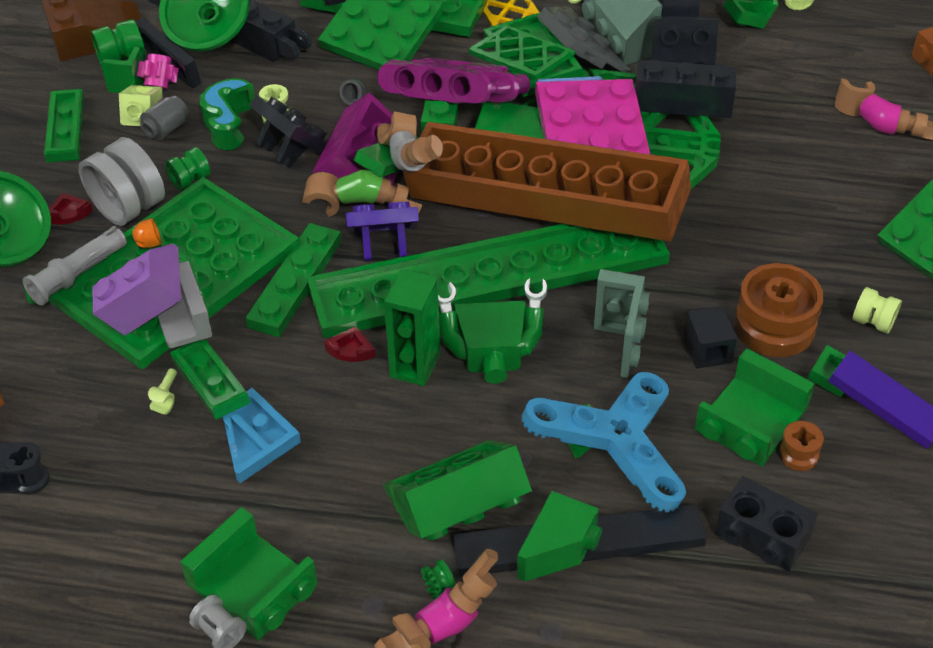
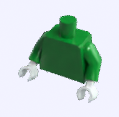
M530 278L526 281L525 294L530 300L529 307H526L525 301L455 304V310H452L451 303L456 294V289L449 282L448 291L450 297L441 298L438 295L441 309L439 325L443 344L457 359L464 360L468 371L472 373L484 372L485 380L491 384L505 381L507 371L518 370L521 367V358L530 355L541 339L544 308H541L540 304L547 295V284L544 279L543 290L538 294H533L529 291Z

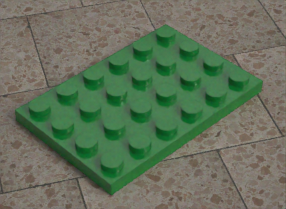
M202 177L141 220L154 219L160 233L162 245L153 248L139 247L132 237L133 229L136 226L134 225L123 233L127 241L126 246L113 252L104 260L81 273L75 278L72 287L68 289L62 288L48 297L49 302L143 370L170 349L167 346L158 316H155L124 336L93 314L92 287L100 279L108 277L122 268L128 261L136 259L150 249L175 244L178 247L179 263L189 261L207 309L208 317L210 318L283 262L289 252L300 243L299 237Z

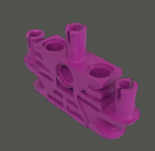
M428 57L414 59L411 62L395 59L389 60L378 71V83L386 92L404 94L407 97L455 103L509 102L514 100L518 94H525L530 89V80L525 74L513 75L508 73L507 66Z

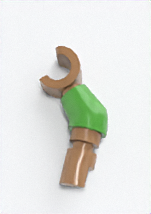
M359 170L339 179L331 173H314L306 181L302 200L303 203L308 204L314 199L328 201L326 207L328 217L337 213L340 201L343 204L361 202L384 204L385 201L389 203L409 202L410 207H418V214L422 207L421 204L407 199L409 187L399 183L392 186L390 180L379 177L369 170Z

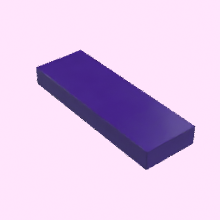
M849 351L828 382L928 449L933 443V406L852 351Z

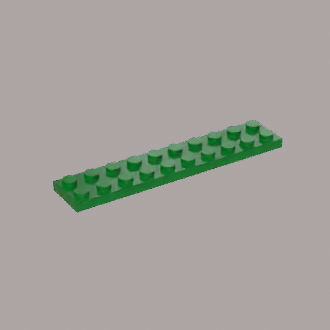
M559 224L307 277V283L323 338L336 336L352 327L365 330L386 325L384 300L401 269L437 277L438 295L441 298L450 297L448 284L451 282L456 289V294L451 303L452 310H455V304L494 302L526 295L525 283L529 278V291L536 293L543 290V279L547 284V290L596 280L598 279L600 269L628 273L669 264L670 253L663 240L569 224Z

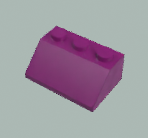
M370 92L345 108L312 173H331L339 179L359 170H367L354 161L357 151L379 143L377 129L380 124L392 123V113ZM399 171L383 176V178L390 180L391 185H393Z

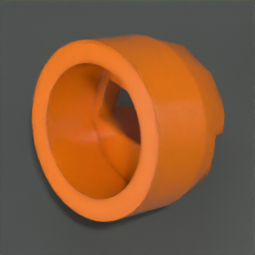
M153 218L141 221L134 227L132 237L139 247L153 248L162 245L160 233Z

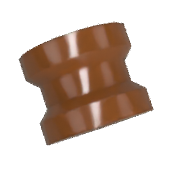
M795 421L790 423L784 430L783 442L779 452L780 459L784 465L796 471H808L814 468L818 463L820 450L823 446L824 436L822 431L811 422Z

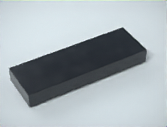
M144 17L135 21L141 34L144 48L150 54L171 57V65L178 68L177 76L189 87L195 88L202 83L195 59Z

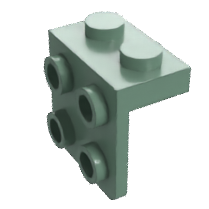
M600 269L597 281L594 329L625 335L620 377L628 378L630 367H638L641 345L635 344L640 343L641 339H644L647 318L641 317V314L647 315L650 293L643 292L645 276Z

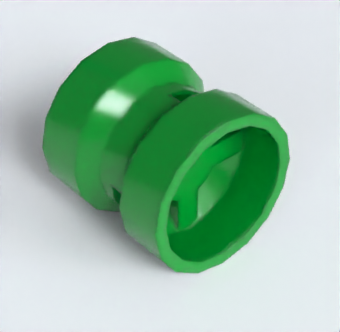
M197 147L185 151L184 157H173L164 162L165 170L171 183L179 191L191 186V182L195 179L199 180L202 177L208 178L211 176L208 161Z

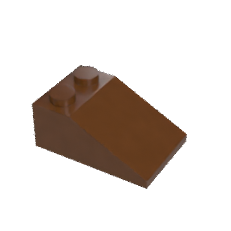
M41 0L48 28L60 62L96 53L91 38V30L109 26L113 30L116 28V23L130 19L137 21L141 18L136 3L127 0Z

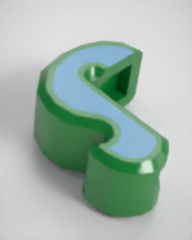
M233 78L219 81L207 87L200 95L203 123L210 130L212 143L219 149L234 150L240 147L245 140V137L238 129L242 123V119L238 114L253 109L249 105L255 97L254 86L247 80Z

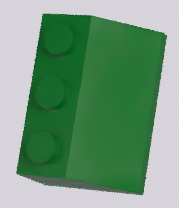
M493 440L484 441L383 484L388 497L409 533L421 539L425 538L426 541L443 537L449 532L448 527L462 522L463 525L477 522L485 517V511L496 506L499 509L514 506L521 502L520 496L532 491L517 446Z

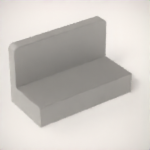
M189 261L179 263L181 301L157 315L169 348L212 337L208 312Z

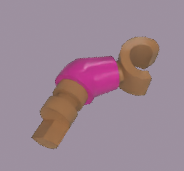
M841 79L834 102L838 111L850 116H862L875 130L881 133L894 135L895 132L904 134L905 131H910L911 136L933 140V121H928V114L916 112L915 116L910 115V111L901 109V105L893 104L874 94L876 88L871 81L867 82L864 88H857L852 86L849 80Z
M486 549L464 574V582H458L453 588H446L438 598L416 613V621L411 614L407 613L393 617L392 623L397 630L387 637L380 638L374 644L375 648H430L431 644L461 633L477 617V608L482 604L481 597L487 598L497 586L496 580L488 571L498 560V553L494 550Z

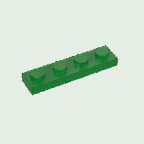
M312 223L308 224L299 238L300 243L289 252L246 316L247 328L280 338L309 293L307 277L321 274L342 242L340 231Z

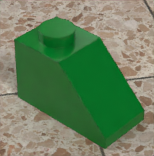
M552 491L517 555V579L526 582L580 565L587 550L594 551L599 543L602 533V527L597 526L599 508Z

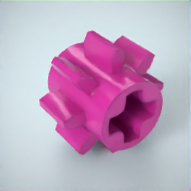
M148 54V59L145 62L139 61L137 76L144 79V86L162 87V90H168V84H171V82L177 83L178 68L171 65V57L160 54Z

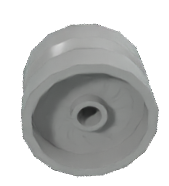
M121 137L106 146L104 153L96 152L79 163L80 179L88 196L96 208L113 224L123 226L139 216L140 209L146 211L164 200V184L156 166L147 153L130 138Z

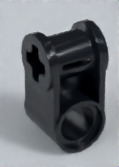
M30 442L0 443V493L29 495L35 494L47 486L50 481V474L46 466L40 463L41 454L35 444Z

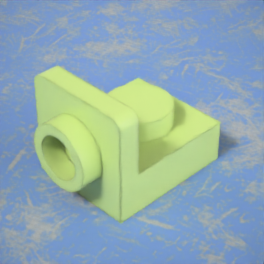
M131 85L120 92V123L122 125L140 126V115L163 98L162 87Z

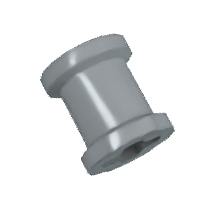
M209 595L198 602L189 616V624L196 630L204 631L212 639L213 648H233L243 638L247 629L246 622L240 617H233L223 607V600L217 595Z

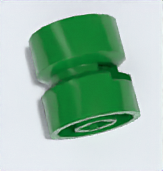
M134 19L116 23V28L113 30L109 26L90 31L100 65L104 59L122 60L124 58L127 61L134 47H141L143 58L146 57L141 34Z

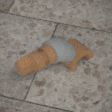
M393 111L391 116L392 123L380 124L377 129L378 142L390 146L393 164L404 172H415L423 168L426 163L439 158L442 154L443 144L437 136L432 134L416 139L417 120L415 115Z

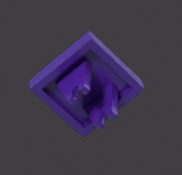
M393 202L388 204V209L374 210V205L353 206V212L346 213L348 234L362 233L365 261H372L369 232L397 230L399 258L407 256L405 229L417 228L419 222L418 207H410L409 202Z

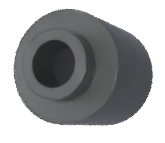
M175 95L164 97L140 115V127L147 137L161 141L185 123L189 115L188 108L183 100Z

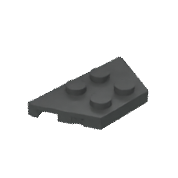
M543 8L538 18L565 47L575 50L576 55L588 60L601 69L606 64L612 71L632 72L608 47L610 42L602 35L595 33L592 30L594 28L593 24L585 18L578 16L572 8Z

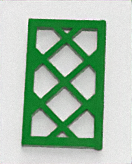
M504 25L468 49L469 54L495 65L507 66L508 70L520 75L525 74L528 78L535 81L576 53L573 49L508 25ZM507 34H511V35L516 36V37L502 38V37H504V36L507 35ZM532 42L538 44V46L524 47V43ZM519 44V48L501 50V46ZM496 47V51H484L485 48ZM556 51L561 54L548 56L547 52ZM542 53L543 55L540 58L524 60V55ZM519 56V60L517 61H509L507 59H504L507 57ZM540 65H543V66H541L539 69H537L536 71H535V70H532V69H530V68H527V67H532V66H540Z

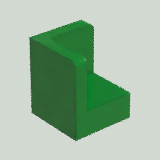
M134 47L127 61L103 60L101 66L108 92L120 93L131 85L143 86L144 79L137 76L139 61L144 62L141 47Z

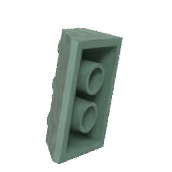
M585 0L582 4L584 18L593 24L598 34L610 42L609 48L625 65L638 62V60L652 58L654 16H661L662 5L658 0Z

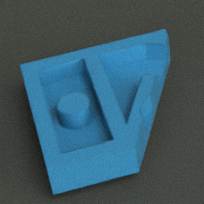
M253 388L246 391L251 402L250 404L223 416L235 476L239 483H242L301 442L300 433Z

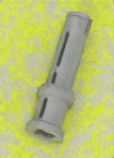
M112 226L63 259H52L48 262L47 268L34 276L27 275L23 278L25 290L37 304H46L49 301L48 297L60 289L72 287L75 278L81 273L104 260L113 252L126 246L127 241L120 229Z

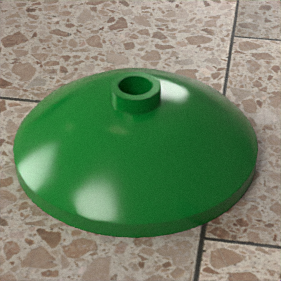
M161 0L159 5V19L165 34L179 47L196 52L213 50L229 42L241 30L249 12V0ZM215 14L213 18L208 20L211 15Z
M0 171V267H11L30 260L43 248L50 233L51 216L45 199L33 185L14 174Z

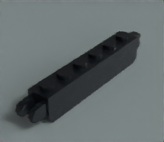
M149 0L154 5H160L161 0ZM249 0V12L246 21L237 35L230 40L272 62L282 55L293 60L299 56L301 52L299 50L300 47L306 50L312 46L313 42L311 35L295 26V19L255 0ZM215 14L211 15L208 20L213 18Z

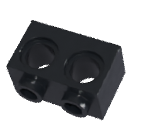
M742 476L719 510L715 534L723 537L731 545L740 546L760 556L766 563L779 566L790 572L812 536L818 513Z

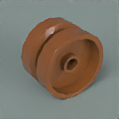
M771 263L758 266L748 272L741 283L739 304L737 305L735 315V331L740 341L751 350L770 357L784 358L798 355L807 349L815 337L818 318L823 305V290L820 284L806 270L791 264Z

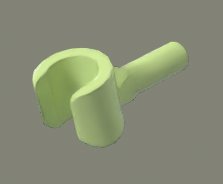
M170 368L158 388L154 386L148 391V397L152 400L150 409L163 415L168 414L174 405L175 396L169 392V388L177 375L175 369Z

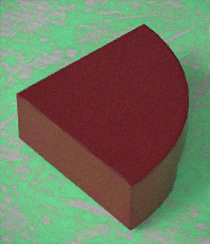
M62 193L49 207L51 224H69L85 218L93 211L91 202Z
M352 327L324 341L325 351L339 360L361 362L376 357L375 348L356 327Z

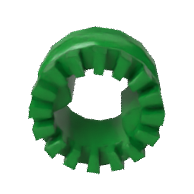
M442 559L437 560L433 568L429 566L421 568L422 579L427 581L424 582V585L430 586L427 588L428 593L430 592L433 600L438 598L446 588H453L456 585L449 567Z

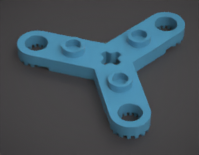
M649 372L637 373L609 411L546 398H534L527 403L521 421L524 423L523 426L525 428H529L528 432H535L534 436L537 437L540 434L541 438L546 436L548 438L555 437L560 438V442L607 450L632 485H637L643 493V498H646L645 502L652 504V508L656 506L658 511L665 509V512L670 510L673 512L685 497L686 489L683 482L644 433L669 394L666 382L659 376ZM648 386V390L652 388V393L655 394H650L646 392L643 388L646 389V387ZM537 412V415H540V413L542 412V416L547 414L546 418H550V420L543 421L539 419L535 414ZM616 430H619V431H621L622 433H621V435H619V434L615 433V431H616ZM659 484L660 488L666 486L665 490L669 488L668 492L672 494L665 495L661 493L656 487H658Z

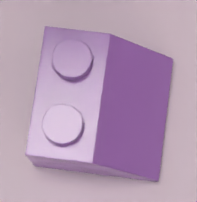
M169 244L150 249L136 259L128 261L113 274L100 279L92 287L93 314L125 336L181 301L178 247L175 244Z

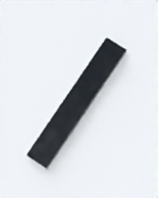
M697 504L678 506L673 512L671 510L665 512V509L662 511L652 509L598 516L597 526L602 527L599 543L594 551L587 550L582 562L705 546L706 534ZM534 524L453 534L459 577L464 576L486 549H491L498 553V560L488 571L489 573L517 570V555Z

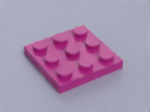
M633 79L536 82L535 95L544 139L650 154Z

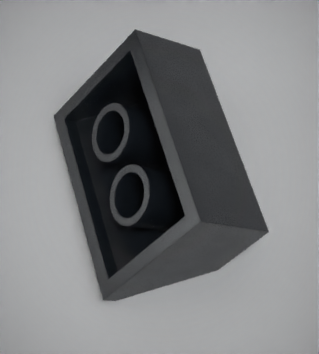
M638 60L635 92L640 112L720 118L732 117L736 91V67L693 64L689 62L675 63L658 60Z

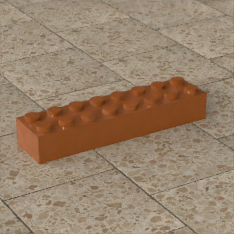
M427 122L420 137H427L432 134L437 136L443 144L441 156L426 163L423 168L415 172L403 171L410 196L414 199L670 242L691 191L689 162L685 159Z

